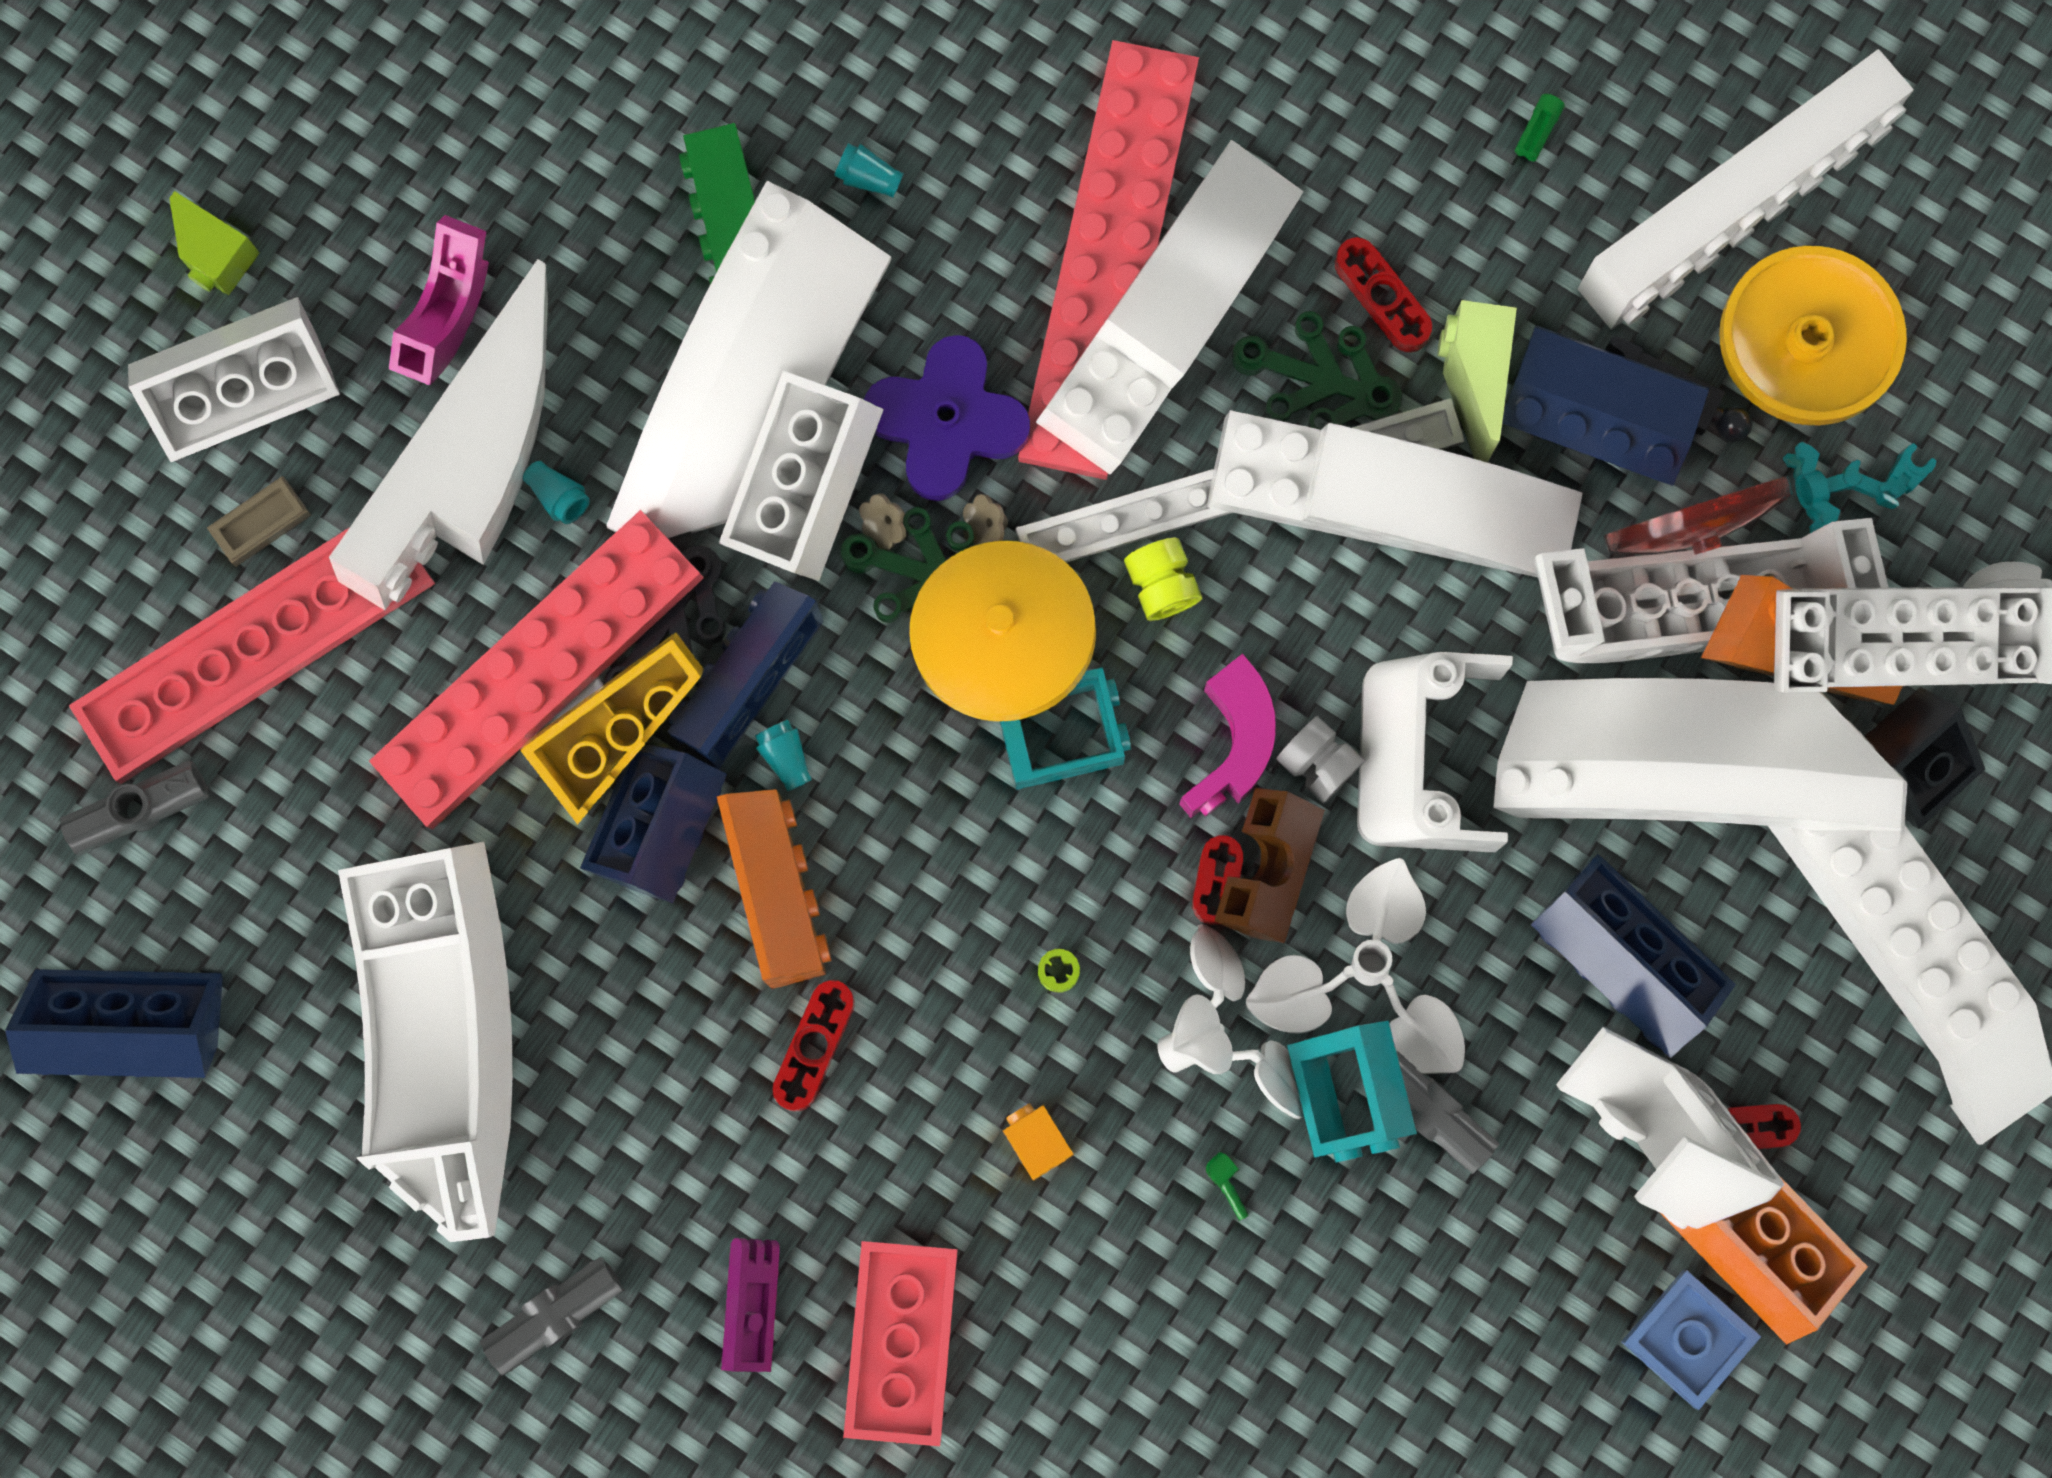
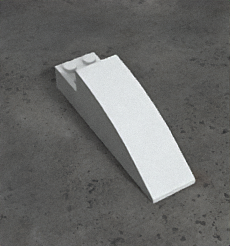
M1231 140L1039 416L1036 423L1108 474H1111L1124 460L1168 393L1193 363L1271 245L1304 191Z
M537 259L329 556L338 582L383 610L388 608L392 600L398 603L405 596L412 583V579L409 576L417 563L425 565L435 552L438 542L434 540L436 537H439L484 565L507 522L522 486L523 474L528 467L535 444L545 396L548 290L546 264Z
M1230 410L1224 419L1206 507L1538 577L1535 566L1537 555L1545 552L1571 550L1583 493L1505 467L1333 423H1328L1320 430Z

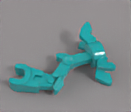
M1804 442L1796 445V455L1787 453L1783 456L1786 466L1794 468L1793 477L1795 479L1797 497L1800 504L1806 509V514L1813 521L1809 526L1810 533L1838 520L1841 510L1829 503L1830 494L1853 489L1874 498L1878 506L1894 510L1899 506L1896 499L1902 494H1908L1914 490L1933 471L1936 466V460L1931 458L1922 467L1914 465L1911 456L1918 446L1913 443L1899 453L1885 482H1880L1859 473L1861 461L1858 459L1847 465L1842 474L1825 478L1821 471L1815 470L1820 453Z

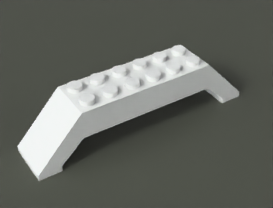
M1768 826L1938 1060L1953 1102L1950 1104V1107L1978 1145L1985 1143L2052 1096V1066L2036 1003L1906 826L1904 831L1807 830L1805 828Z

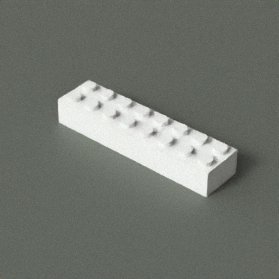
M1879 49L1596 256L1580 283L1578 291L1611 330L1623 321L1628 326L1633 324L1650 309L1648 304L1658 295L1664 300L1675 293L1685 283L1683 278L1693 269L1700 274L1710 267L1720 257L1718 252L1728 243L1732 248L1740 245L1755 231L1753 226L1764 218L1767 222L1772 221L1789 206L1787 201L1798 192L1802 197L1806 196L1824 180L1822 175L1832 167L1839 171L1849 164L1859 154L1856 150L1863 144L1868 142L1873 146L1883 139L1893 129L1891 124L1906 112L1907 109L1903 104L1914 89Z

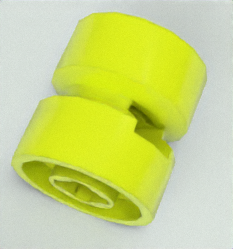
M1166 538L1135 550L1124 559L1133 585L1142 587L1138 598L1147 620L1155 621L1173 616L1191 608L1202 600V595L1194 575L1184 572L1188 560L1179 538Z

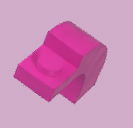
M444 215L436 223L428 280L421 298L412 313L393 331L389 363L390 370L431 385L449 365L472 322L485 284L489 264L488 261L483 260L485 230Z
M1243 653L1208 680L1205 685L1204 692L1222 712L1229 724L1232 746L1231 752L1223 764L1181 797L1179 805L1190 818L1200 811L1205 817L1215 811L1227 800L1222 794L1226 790L1238 804L1243 801L1260 780L1273 750L1276 721L1272 699L1262 677Z

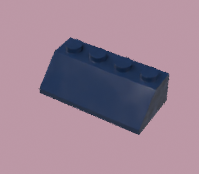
M1535 325L1505 399L1502 424L1673 486L1692 444L1709 388Z
M776 581L773 582L768 591L763 588L756 594L748 608L751 615L741 628L736 625L728 633L722 644V649L725 650L715 665L709 663L704 667L701 677L695 683L698 689L688 703L684 700L681 701L673 710L668 720L671 727L667 732L672 739L718 770L824 622L816 600Z
M1599 854L1591 859L1531 924L1540 933L1541 938L1546 944L1557 949L1574 966L1576 972L1582 978L1590 981L1609 999L1610 1004L1615 1010L1628 1017L1644 1033L1646 1039L1655 1047L1660 1048L1669 1058L1708 1026L1736 985Z
M35 969L5 1029L16 1074L205 1078L218 1047L222 974Z

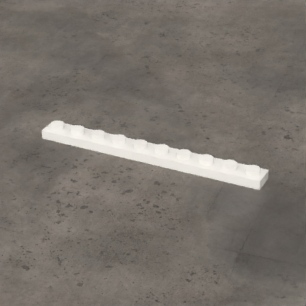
M1451 398L1352 427L1440 450L1454 447L1464 442ZM1214 469L1020 526L1015 531L1019 542L1044 548L1065 562H1069L1232 512L1206 507Z

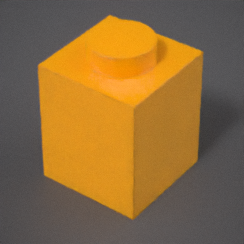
M1031 1103L1006 1118L1010 1126L1004 1129L1003 1133L1033 1181L1074 1155L1044 1105L1034 1110Z

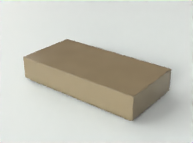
M282 476L208 526L207 529L229 561L237 567L309 518L311 514L289 482Z

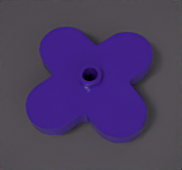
M948 336L936 342L927 355L923 377L920 380L902 377L883 378L869 388L864 398L865 401L884 409L875 434L885 440L909 445L906 459L908 482L918 495L928 500L941 501L955 496L963 488L967 480L970 460L975 456L993 459L1012 457L1024 448L1030 435L1029 416L1019 401L1010 396L989 393L984 390L987 377L985 353L977 342L965 336ZM944 413L955 415L950 421H942L938 417Z

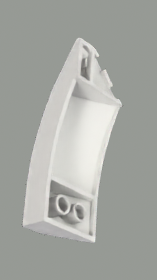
M766 181L723 259L671 365L639 439L606 525L607 528L617 532L640 509L667 538L690 531L693 534L726 523L782 372L786 371L826 386L852 332L891 261V256L809 200Z
M1610 678L1527 681L1497 762L1493 808L1518 818L1647 819L1805 828L1807 830L1904 831L1907 781L1879 755L1873 745L1850 721L1842 716L1822 692L1783 693L1775 691L1774 683L1716 679Z
M479 842L338 870L356 961L363 1022L365 1108L362 1156L356 1158L369 1170L376 1168L392 1183L389 1188L416 1212L423 1210L439 1224L437 1231L449 1242L494 1236L511 1127L513 1078L512 1024L503 936L485 843Z

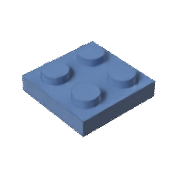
M1682 1270L1621 1343L1694 1409L1699 1410L1761 1336L1688 1270Z

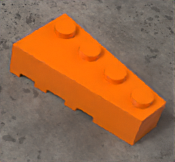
M1741 575L1701 658L1774 677L1776 590L1792 588L1771 576ZM1903 686L1827 687V692L1861 701L1894 705Z

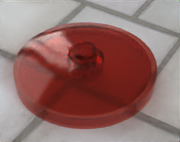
M1785 476L1603 535L1610 554H1654L1692 547L1694 554L1697 555L1722 547L1720 537L1729 535L1763 517L1788 499L1793 492L1788 477Z

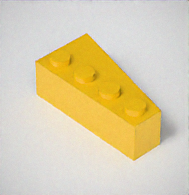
M674 633L530 738L520 751L578 825L699 680L704 669L679 635Z

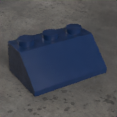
M645 744L620 773L580 869L647 896L673 903L677 892L684 884L685 873L693 854L703 839L704 828L714 805L718 802L717 796L721 795V788L727 774L687 753Z

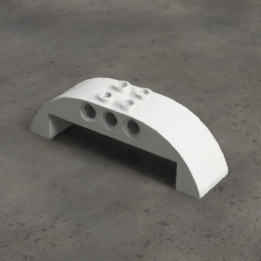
M1872 518L1831 522L1799 539L1587 561L1584 548L1540 553L1535 558V566L1555 655L1560 660L1573 663L1622 662L1704 652L1741 575L1771 576L1792 589L1889 588Z

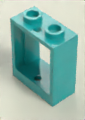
M1103 667L1086 671L1080 682L1067 696L1094 690L1109 752L1032 770L1020 719L1000 721L1016 790L1124 764V751L1131 750L1130 738L1126 724H1117L1113 707L1120 705L1119 695L1114 678L1106 680Z
M1389 1020L1358 1025L1287 1045L1314 1158L1333 1154L1335 1163L1363 1157L1361 1147L1370 1145L1372 1154L1400 1148L1398 1138L1417 1134ZM1355 1050L1375 1131L1346 1137L1327 1057Z

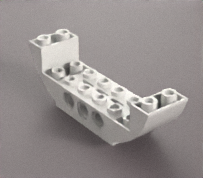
M1889 587L1776 590L1775 691L1783 693L1827 692V687L2002 683L2052 684V588Z

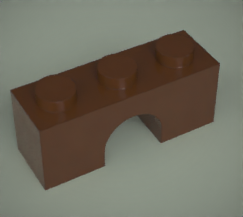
M1255 788L1242 832L1253 837L1259 844L1261 851L1260 866L1255 876L1250 880L1228 876L1214 920L1215 922L1251 938L1285 944L1323 819L1324 809L1287 791Z

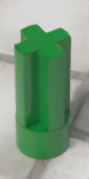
M1542 94L1533 110V115L1514 150L1518 156H1525L1532 162L1537 160L1548 136L1565 108V104L1561 99L1551 94Z

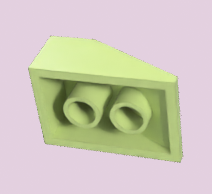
M1461 300L1456 314H1448L1445 330L1442 329L1440 333L1437 356L1445 357L1443 375L1473 457L1476 460L1488 462L1501 436L1517 308Z

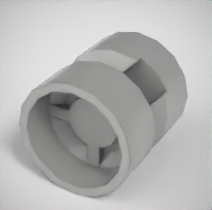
M1317 715L1288 743L1276 760L1294 777L1303 775L1306 778L1305 787L1324 804L1358 770L1365 759L1348 743L1337 744L1335 742L1336 732Z

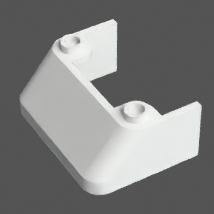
M1435 652L1376 663L1368 670L1362 683L1360 756L1365 761L1359 767L1357 810L1358 831L1365 841L1376 846L1494 853L1508 842L1507 832L1460 830L1461 813L1456 800L1445 792L1423 790L1426 699L1445 700L1453 697L1461 689L1465 678L1501 680L1512 666L1513 656Z
M1604 1027L1556 1084L1559 1090L1594 1106L1602 1117L1599 1120V1124L1611 1136L1622 1140L1625 1136L1638 1143L1656 1168V1171L1634 1197L1639 1203L1664 1214L1670 1222L1681 1229H1686L1687 1226L1699 1229L1771 1201L1784 1186L1780 1176L1703 1080L1689 1070Z

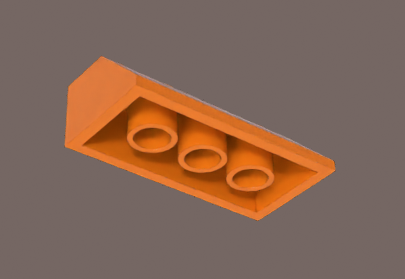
M777 789L729 793L717 796L762 980L771 989L826 975L824 963L832 960L825 934L817 936L812 918L820 916L814 890L805 891L801 873L809 870L802 844L794 846L789 828L797 826L791 800L782 801Z
M1783 1179L1784 1186L1771 1201L1699 1229L1687 1226L1686 1229H1681L1670 1222L1664 1214L1660 1213L1785 1344L1818 1330L1868 1268Z

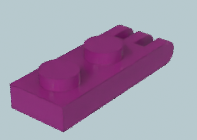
M734 1238L731 1242L721 1370L732 1372H771L780 1246L776 1240L766 1239L762 1241L761 1239L747 1240L745 1238Z

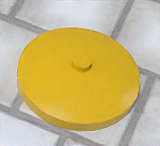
M1799 246L1784 249L1767 256L1751 267L1728 297L1722 312L1719 330L1720 348L1724 364L1733 382L1743 395L1766 413L1781 420L1801 425H1828L1842 422L1864 412L1888 390L1898 375L1904 360L1907 342L1906 324L1901 305L1885 279L1863 260L1844 251L1822 246Z
M1019 541L982 543L950 557L930 575L922 586L915 600L910 619L912 653L919 672L928 687L951 708L965 715L988 721H1013L1028 718L1044 712L1059 703L1076 687L1085 674L1092 659L1096 641V622L1093 605L1089 593L1077 573L1054 553L1036 545Z

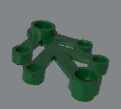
M1306 311L1298 316L1295 324V334L1300 340L1305 342L1317 366L1268 349L1266 342L1257 336H1245L1234 346L1232 362L1235 369L1241 374L1254 376L1266 369L1310 384L1289 395L1285 393L1271 395L1265 407L1268 419L1286 422L1293 413L1335 394L1353 400L1334 410L1328 408L1314 410L1310 415L1308 427L1319 429L1314 423L1317 417H1325L1330 423L1344 425L1362 416L1376 421L1395 415L1400 409L1402 392L1399 385L1389 377L1378 375L1364 348L1366 342L1365 333L1357 326L1345 327L1339 334L1337 346L1343 355L1349 356L1360 381L1342 374L1321 333L1323 320L1319 314L1313 311ZM1312 321L1315 323L1317 330L1311 333L1305 332L1301 328V323ZM1352 335L1357 337L1360 344L1356 347H1349L1344 343L1343 339L1346 336ZM1252 346L1258 349L1260 355L1257 358L1250 359L1244 355L1243 350L1246 347ZM1383 391L1386 393L1388 400L1384 403H1378L1372 398V393ZM1275 402H1282L1287 406L1288 411L1281 415L1276 414L1272 411L1271 405Z
M919 507L911 508L905 513L903 525L907 534L915 538L927 564L877 548L875 541L865 534L849 536L841 547L843 562L853 572L865 573L876 567L919 581V583L897 594L886 592L876 597L873 604L874 612L879 620L886 623L894 622L900 617L902 612L914 606L918 593L926 580L946 561L930 529V516L926 510ZM914 516H921L926 520V523L921 529L915 530L909 526V521ZM957 521L948 527L946 532L947 542L953 550L960 552L975 546L974 532L968 523ZM956 530H965L969 534V538L966 542L959 544L952 540V535ZM857 544L865 545L868 548L867 554L862 558L853 557L851 555L853 546ZM887 600L893 601L896 604V610L890 615H884L879 611L881 603Z

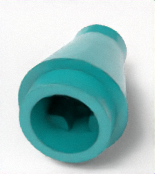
M850 143L847 144L834 174L835 177L844 180L843 185L885 194L894 198L904 173L894 169L861 143L859 147Z
M542 461L532 463L524 472L523 481L532 489L552 520L571 524L578 520L588 508L590 500L585 494L584 486L551 469Z
M789 720L780 722L755 735L759 744L756 747L757 751L782 781L787 792L812 780L808 772L798 728L793 729Z

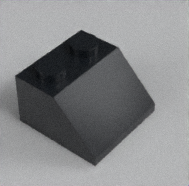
M1919 687L1904 702L1900 703L1893 712L1864 736L1879 755L1907 781L1905 818L1912 826L1918 829L1926 824L1985 770L1961 708L1922 687Z

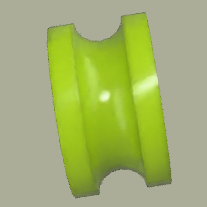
M1053 949L1041 958L1038 964V977L1046 989L1052 992L1063 993L1070 990L1078 981L1080 965L1077 958L1071 952L1065 949ZM1061 958L1063 965H1071L1073 972L1071 976L1066 974L1067 982L1059 984L1056 983L1054 976H1046L1045 968L1046 966L1052 967L1051 960Z

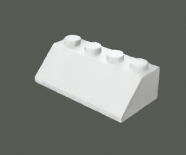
M298 297L128 364V387L170 462L340 395L319 338Z
M783 371L719 544L790 572L819 581L884 409L859 397Z

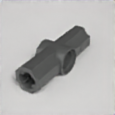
M189 760L135 785H119L112 790L108 797L61 817L60 828L65 841L69 844L74 854L81 856L134 831L144 832L151 830L157 826L161 819L208 799V787L196 764ZM141 797L142 810L136 817L129 819L127 814L129 804L134 799Z
M1396 1051L1416 1130L1429 1141L1435 1140L1451 1157L1473 1174L1488 1161L1500 1143L1463 1111L1462 1108L1464 1106L1433 1078L1427 1079L1399 1051Z
M599 1257L591 1261L579 1272L573 1274L572 1277L562 1284L558 1285L556 1283L536 1295L521 1307L522 1312L479 1342L492 1366L497 1369L501 1376L506 1375L529 1360L531 1356L545 1346L548 1349L565 1339L584 1324L582 1320L625 1290L611 1266L603 1257Z

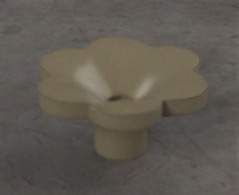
M881 493L873 495L870 501L861 504L859 513L864 521L862 532L870 536L880 549L890 550L894 547L895 543L905 539L906 529L903 525L905 513L898 504L891 503L887 496Z
M977 495L974 502L966 504L963 509L964 521L973 529L975 545L1002 541L1005 534L1004 530L1008 525V519L1003 512V508L998 503H993L989 495ZM963 530L964 537L967 541L969 538V534L965 530Z

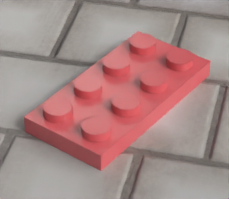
M862 1241L843 1438L930 1446L941 1445L958 1249Z

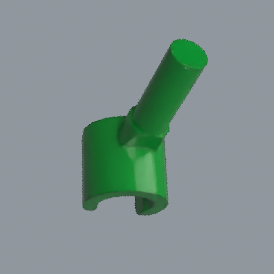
M1219 1152L1207 1163L1206 1173L1221 1189L1222 1193L1225 1194L1238 1221L1248 1217L1249 1214L1235 1187L1229 1182V1179L1239 1169L1226 1154Z

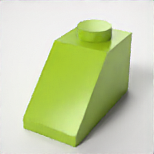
M174 191L169 200L179 258L191 270L187 276L208 292H211L216 287L229 296L260 252L248 237Z

